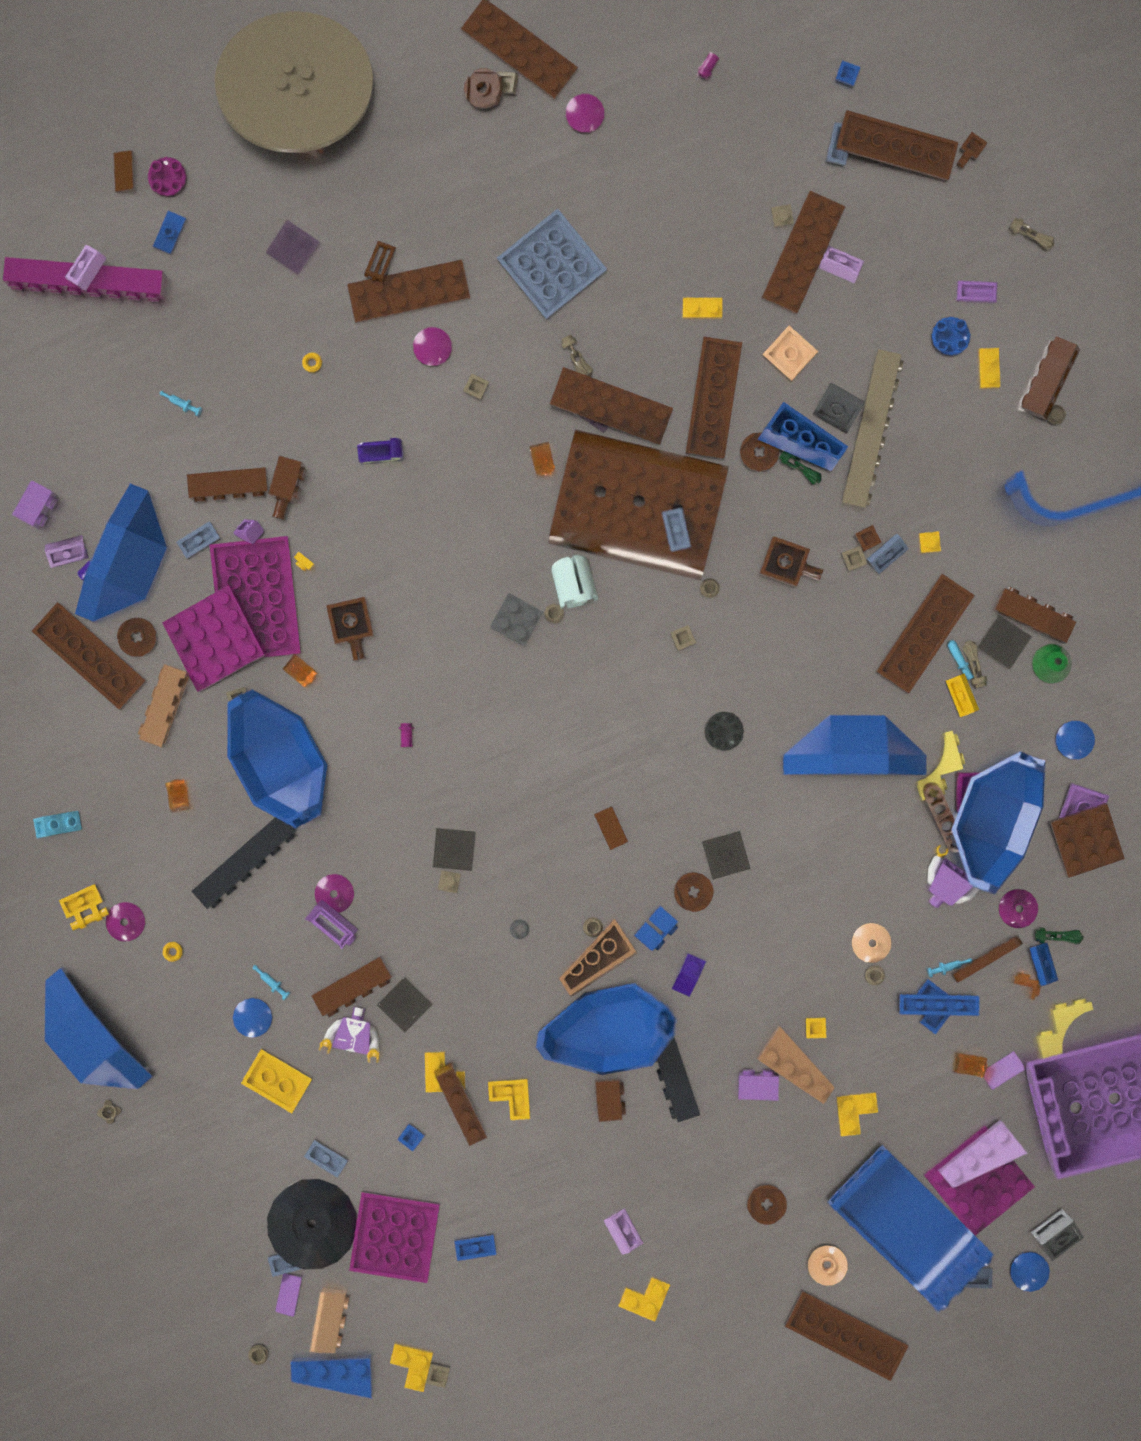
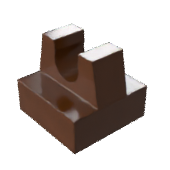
M873 525L855 534L863 552L882 543Z

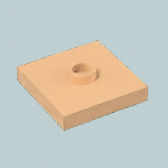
M789 325L763 353V356L792 381L818 351Z

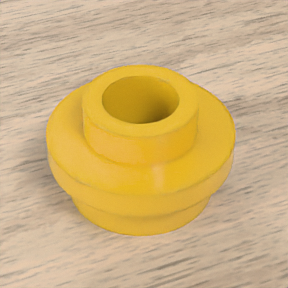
M312 352L304 356L302 364L306 371L316 372L322 366V359L318 354ZM311 359L316 361L314 366L309 365Z
M169 942L163 948V956L168 961H177L182 956V947L176 942ZM171 948L176 949L174 956L169 953Z

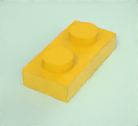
M683 298V318H722V298Z
M999 348L979 349L980 389L1000 388Z
M965 673L946 681L960 717L979 710Z

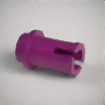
M709 52L702 66L698 67V75L705 79L711 77V72L717 61H719V57Z
M400 723V747H413L412 729L414 727H412V723Z

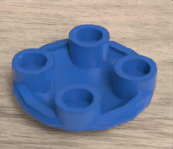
M956 317L943 318L936 323L932 330L934 346L945 355L953 356L960 354L970 343L971 334L969 327L963 319Z
M1070 721L1059 728L1055 744L1063 756L1079 760L1092 752L1095 745V735L1086 723Z
M245 999L234 1010V1026L244 1036L252 1038L261 1036L271 1026V1009L260 999Z
M1021 1253L1011 1265V1280L1023 1291L1032 1292L1039 1290L1045 1286L1049 1279V1265L1044 1257L1037 1253Z

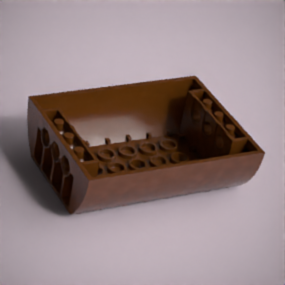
M575 429L553 516L548 544L701 580L729 466ZM602 486L606 489L604 497H597L595 495L597 487ZM636 496H642L645 499V503L643 506L638 507L634 505L633 499ZM680 505L684 510L683 516L691 547L671 552L662 512L670 511L673 506Z

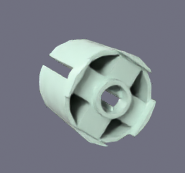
M574 555L572 558L565 557L553 564L551 571L561 609L565 605H567V608L584 605V603H587V600L592 598L594 602L599 599L590 562L585 556Z

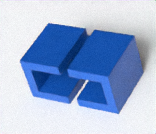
M661 906L650 916L649 920L663 933L660 935L645 922L634 935L651 951L654 949L658 951L665 943L664 937L667 934L671 936L678 928L676 925L678 921Z

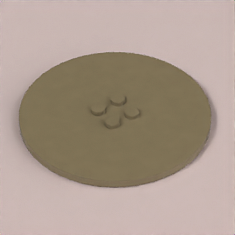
M289 11L268 15L250 23L228 42L216 67L215 90L223 116L242 137L269 150L300 153L317 150L338 141L360 122L372 96L373 74L371 63L364 47L346 27L319 14Z

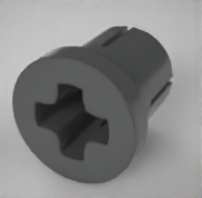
M515 920L510 926V933L516 939H523L529 934V925L524 920ZM518 924H522V928L525 929V932H521V935H517V931L514 930V927H518Z

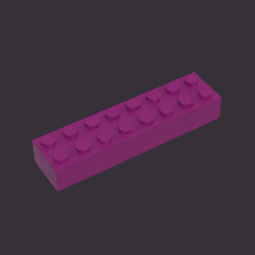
M5 257L3 281L12 290L22 291L23 288H29L32 292H42V289H46L54 294H62V291L70 292V295L81 296V293H88L91 297H101V294L109 295V298L120 299L121 296H126L129 300L140 301V298H147L150 302H160V299L165 300L167 276L163 270L102 265L88 288L83 290L65 278L74 263Z

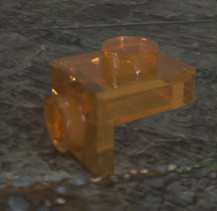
M549 442L529 446L536 474L546 475L555 470Z
M296 654L282 668L303 687L311 684L317 673Z
M175 779L165 783L170 811L177 812L190 809L188 788L185 780Z
M1019 972L1018 976L1013 975L1012 983L1031 987L1028 999L1035 1000V996H1039L1041 985H1038L1039 981L1030 979L1031 975Z
M957 1053L954 1073L985 1077L987 1070L986 1057Z

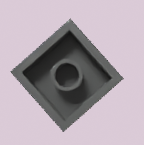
M508 593L490 629L525 647L541 619L543 611Z

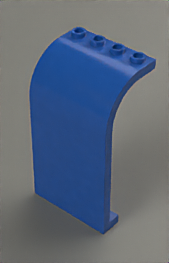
M1023 471L1014 473L1006 480L1007 484H1004L1006 494L1008 496L1011 495L1013 504L1018 512L1030 522L1041 526L1062 525L1141 499V488L1069 511L1055 512L1043 508L1033 499Z
M883 1145L827 1201L938 1312L941 1309L947 1308L950 1300L955 1295H959L964 1290V1286L969 1281L974 1280L978 1275V1271L983 1266H987L994 1256Z

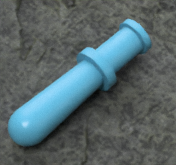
M950 640L947 646L959 665L958 669H961L963 674L965 673L967 681L974 678L968 667L969 663L965 661L957 642Z

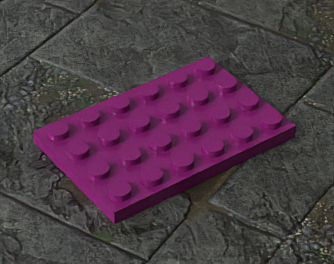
M288 536L257 539L253 544L247 541L211 544L210 555L214 591L217 592L228 585L232 586L266 653L262 658L301 654Z

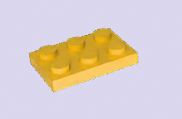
M261 1049L241 1084L288 1112L293 1113L312 1078Z

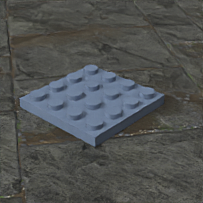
M556 209L497 257L500 264L546 320L607 271V268L559 209Z

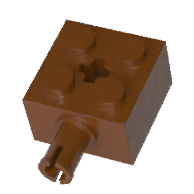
M282 456L278 457L268 493L277 500L272 517L284 520L288 503H295V499L299 500L302 490L299 487L300 481H304L307 472L305 465L301 461Z
M773 536L759 575L796 588L800 577L803 575L820 581L824 569L807 564L809 548ZM784 557L790 563L789 565L786 564L785 567L781 566L782 563L779 561V559L782 560Z
M361 597L326 605L335 645L348 643L350 644L353 661L359 660L357 652L359 653L360 660L365 659L361 641L374 637L366 598ZM348 616H351L353 619H356V621L353 622V626H350L348 623H345V621L348 620Z

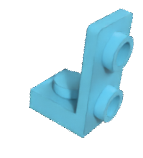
M78 811L33 819L37 838L82 829Z

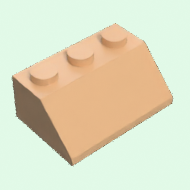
M323 1287L320 1293L310 1352L335 1353L336 1349L341 1347L342 1336H339L340 1328L344 1329L346 1317L342 1315L343 1309L348 1308L349 1297H346L347 1291Z

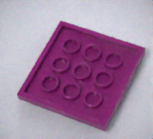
M231 585L220 589L162 622L197 692L203 691L266 655Z
M985 1125L924 1174L925 1178L960 1221L975 1236L1035 1188L1014 1160L954 1188L941 1175L938 1170L986 1132L988 1128Z
M361 1192L349 1271L428 1283L440 1204Z

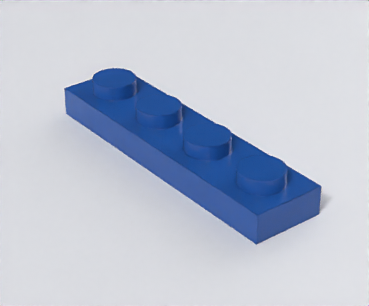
M899 994V1014L979 1016L980 996Z

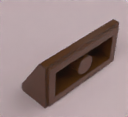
M132 150L114 153L115 192L135 191L134 154Z
M612 806L594 814L610 850L628 842Z

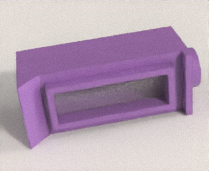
M323 900L305 918V920L313 923L337 943L341 949L346 944L350 946L357 938L354 934L358 929Z

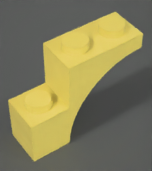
M953 731L943 733L944 752L937 768L924 779L916 781L921 801L926 800L923 795V787L927 783L934 782L938 784L943 795H945L947 784L945 778L941 779L940 775L963 769L962 765L965 764L962 753L958 752L957 746L960 743L957 734H953ZM931 788L929 794L934 798L936 797L935 791Z
M1086 998L1075 1000L1073 1005L1067 1006L1066 1003H1060L1055 1005V1009H1050L1055 1033L1052 1030L1040 1032L1041 1036L1036 1037L1041 1059L1063 1054L1062 1044L1068 1027L1078 1016L1093 1010L1092 1002H1086Z

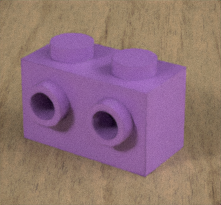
M745 1069L743 1072H739L738 1099L778 1100L779 1074L775 1073L774 1070H763V1073H755V1070Z

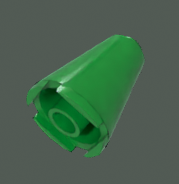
M1047 644L1037 650L1033 656L1032 666L1036 676L1042 681L1058 683L1069 675L1072 660L1068 651L1062 646Z

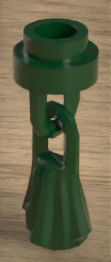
M785 451L780 455L779 459L782 460V464H787L791 468L800 470L813 485L821 482V473L803 465L795 455ZM791 458L795 460L793 464L789 462Z
M1041 927L1035 930V941L1039 943H1045V940H1054L1079 945L1084 939V935H1082L1080 930L1052 932L1046 931L1045 928Z

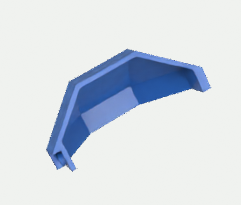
M130 483L109 518L86 571L75 611L76 615L96 623L148 600L169 551L151 492Z
M253 689L229 701L227 757L253 805L294 828H298L320 816L327 764L301 716Z
M829 715L783 755V775H927V755L885 715Z
M1020 751L971 778L952 828L971 886L995 895L1024 859L1044 807L1045 760Z
M61 967L45 981V1042L80 1083L139 1089L153 1077L148 1071L149 1067L144 1068L115 1040L87 1007L67 977L68 972L64 967Z
M635 983L587 992L538 1032L536 1048L545 1060L600 1075L653 1066L674 1036L676 1018L666 1005Z

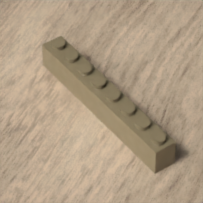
M880 349L876 353L841 504L860 509H865L866 505H870L872 494L869 493L870 486L875 485L877 477L873 473L875 467H879L881 460L878 452L879 448H883L886 437L882 435L884 429H888L890 422L887 414L888 410H892L895 399L891 397L893 390L897 391L899 379H896L897 372L902 370L904 360H900L902 354Z

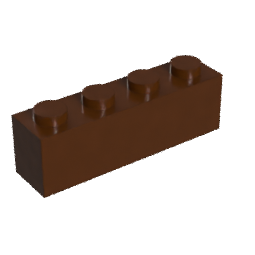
M1057 336L1054 341L1049 343L1047 348L1048 354L1045 359L1041 360L1039 364L1040 370L1031 381V389L1028 394L1024 395L1022 400V408L1025 412L1044 420L1048 419L1080 352L1077 344Z
M265 467L187 474L189 499H194L195 503L206 502V498L221 501L225 500L226 496H233V499H242L248 494H253V497L265 496L264 493H269L268 475Z
M1009 587L1002 590L993 611L1060 643H1067L1076 624V621L1072 620L1073 616L1065 612L1061 615L1055 612L1056 608L1048 604L1042 606L1037 603L1038 600L1029 595L1025 598L1019 595L1020 591L1015 588Z
M380 956L313 994L311 997L321 1015L325 1016L327 1014L328 1017H331L339 1012L337 1008L345 1005L347 1008L356 1002V997L362 995L364 998L373 993L372 988L377 985L382 988L391 983L389 979L392 978V975Z
M450 1063L435 1070V1077L468 1145L471 1146L486 1139V1131L453 1064Z

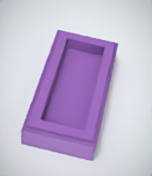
M958 281L957 301L996 303L997 282Z

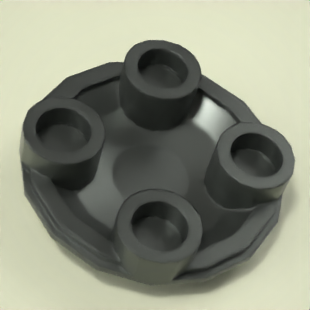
M718 712L711 716L706 723V739L715 749L722 751L731 750L743 740V724L734 713Z

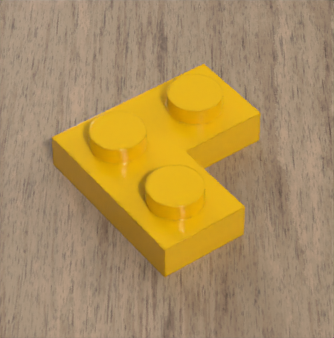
M425 1052L426 1092H442L434 1071L445 1066V1052ZM456 1071L465 1088V1071Z
M528 1079L488 1081L489 1102L509 1100L510 1120L530 1119Z
M876 1092L836 1096L840 1136L861 1134L859 1114L878 1113Z
M652 1277L644 1295L626 1287L618 1306L655 1322L670 1284Z
M397 1343L394 1344L390 1364L409 1368L404 1388L424 1392L433 1352Z

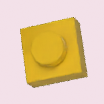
M939 531L919 533L921 553L941 551Z
M300 552L294 556L297 560L295 564L303 571L306 568L311 571L315 566L314 563Z
M806 1018V1038H826V1018Z

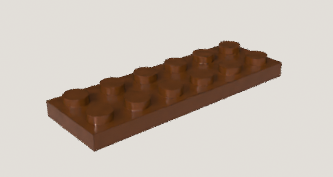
M482 0L461 27V31L554 100L578 70L575 64L489 0Z
M846 110L835 149L948 181L959 142Z
M809 191L762 295V299L795 314L798 313L846 206L813 191Z
M462 259L386 275L383 283L379 282L378 279H368L347 284L355 323L471 299Z
M703 337L685 454L725 459L742 342Z
M562 367L549 405L657 445L661 444L673 410L672 407L565 367Z
M941 574L876 672L909 694L975 595L944 574Z
M59 602L51 608L32 630L40 640L119 710L146 682L142 676Z
M803 1290L785 1324L786 1328L889 1381L892 1380L909 1347L908 1344Z

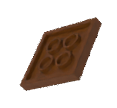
M1107 803L1050 821L1068 878L1125 859Z

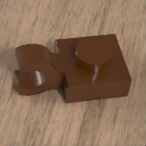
M971 132L960 148L964 154L956 165L963 169L970 157L976 160L988 142Z

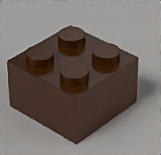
M619 1078L595 1079L599 1122L623 1120L622 1115H626L625 1102H621V1095H624V1083L619 1082Z

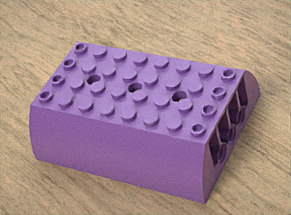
M1141 1034L1027 1062V1079L1046 1155L1057 1179L1141 1159ZM1112 1093L1119 1095V1101L1116 1104H1111L1109 1101V1096ZM1074 1102H1078L1081 1105V1110L1078 1113L1071 1112L1070 1107Z

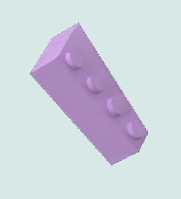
M999 1120L938 1171L950 1186L954 1188L1027 1154V1152Z

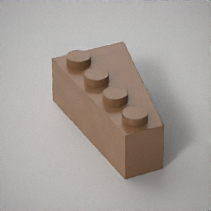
M165 664L159 673L157 687L155 686L153 690L151 705H148L146 709L145 723L141 724L138 731L140 740L164 748L189 680V673Z
M614 919L559 979L572 997L635 956L637 952Z
M778 1026L757 1059L824 1104L835 1087L784 1030Z

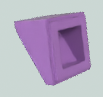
M244 519L233 533L248 543L253 544L264 530L258 521Z

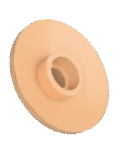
M868 923L859 927L854 933L852 948L856 956L861 960L869 963L879 962L890 952L891 937L888 931L881 925ZM871 939H874L876 941V945L874 947L869 946V941Z
M821 1246L810 1255L808 1270L811 1277L817 1283L827 1286L834 1285L840 1282L846 1275L847 1259L838 1248L834 1246ZM829 1261L831 1266L825 1268L823 1266L824 1262Z

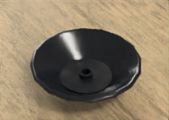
M321 1179L300 1180L285 1187L273 1200L267 1216V1235L274 1251L288 1264L304 1270L323 1269L338 1262L351 1249L357 1224L356 1212L350 1198L338 1186ZM310 1220L315 1221L313 1228L308 1226Z

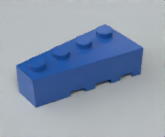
M785 402L782 403L757 439L830 471L833 470L848 448L846 444Z
M371 1355L293 1358L291 1360V1382L372 1399Z

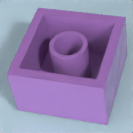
M31 480L12 515L39 529L40 526L43 527L48 520L46 515L49 510H53L58 502V499H56L57 494Z

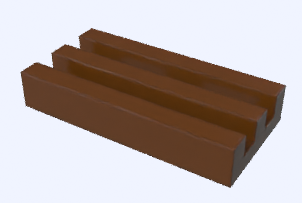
M377 241L364 276L372 277L371 279H378L379 282L383 283L396 247ZM380 247H383V251L378 260L374 272H372L371 268L376 259ZM387 250H391L384 265V268L382 270V273L380 275L378 274V272L382 265Z

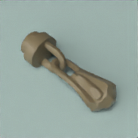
M1014 218L1009 227L1016 234L1019 232L1035 239L1047 250L1055 245L1053 236L1044 235L1033 230L1021 218ZM1021 226L1026 228L1025 231L1020 229Z
M572 335L563 338L561 345L563 349L570 348V356L575 365L576 372L591 377L593 369L586 363L582 354L573 347L577 343L576 338L572 337ZM577 355H578L579 358H580L579 361H576V359H575V357H577Z
M969 640L965 642L962 650L966 654L975 679L971 680L972 684L977 689L987 686L986 682L988 679L981 672L977 644Z

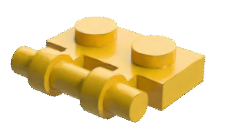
M96 884L59 900L66 918L72 916L76 918L75 922L70 923L73 931L78 928L83 929L87 927V924L101 921L103 917L109 915L106 907L101 910L97 907L98 904L104 901ZM91 908L92 914L82 917L80 912Z

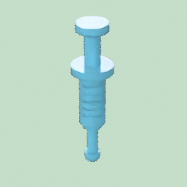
M164 391L159 393L161 396L169 398L170 402L182 407L184 412L191 410L195 412L196 416H199L202 412L201 407L196 408L191 405V400L185 401L175 395L170 396L164 393Z
M969 958L965 961L957 960L947 964L939 963V968L932 970L927 968V972L930 978L933 977V974L939 972L942 975H946V972L961 968L963 964L972 963V959Z
M254 965L253 970H256L261 975V979L272 988L271 991L273 993L278 991L283 996V1000L287 999L290 992L286 993L280 988L282 983H277L270 975L262 972Z

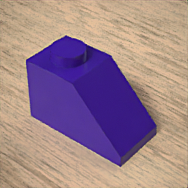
M687 953L672 989L690 997L706 961Z

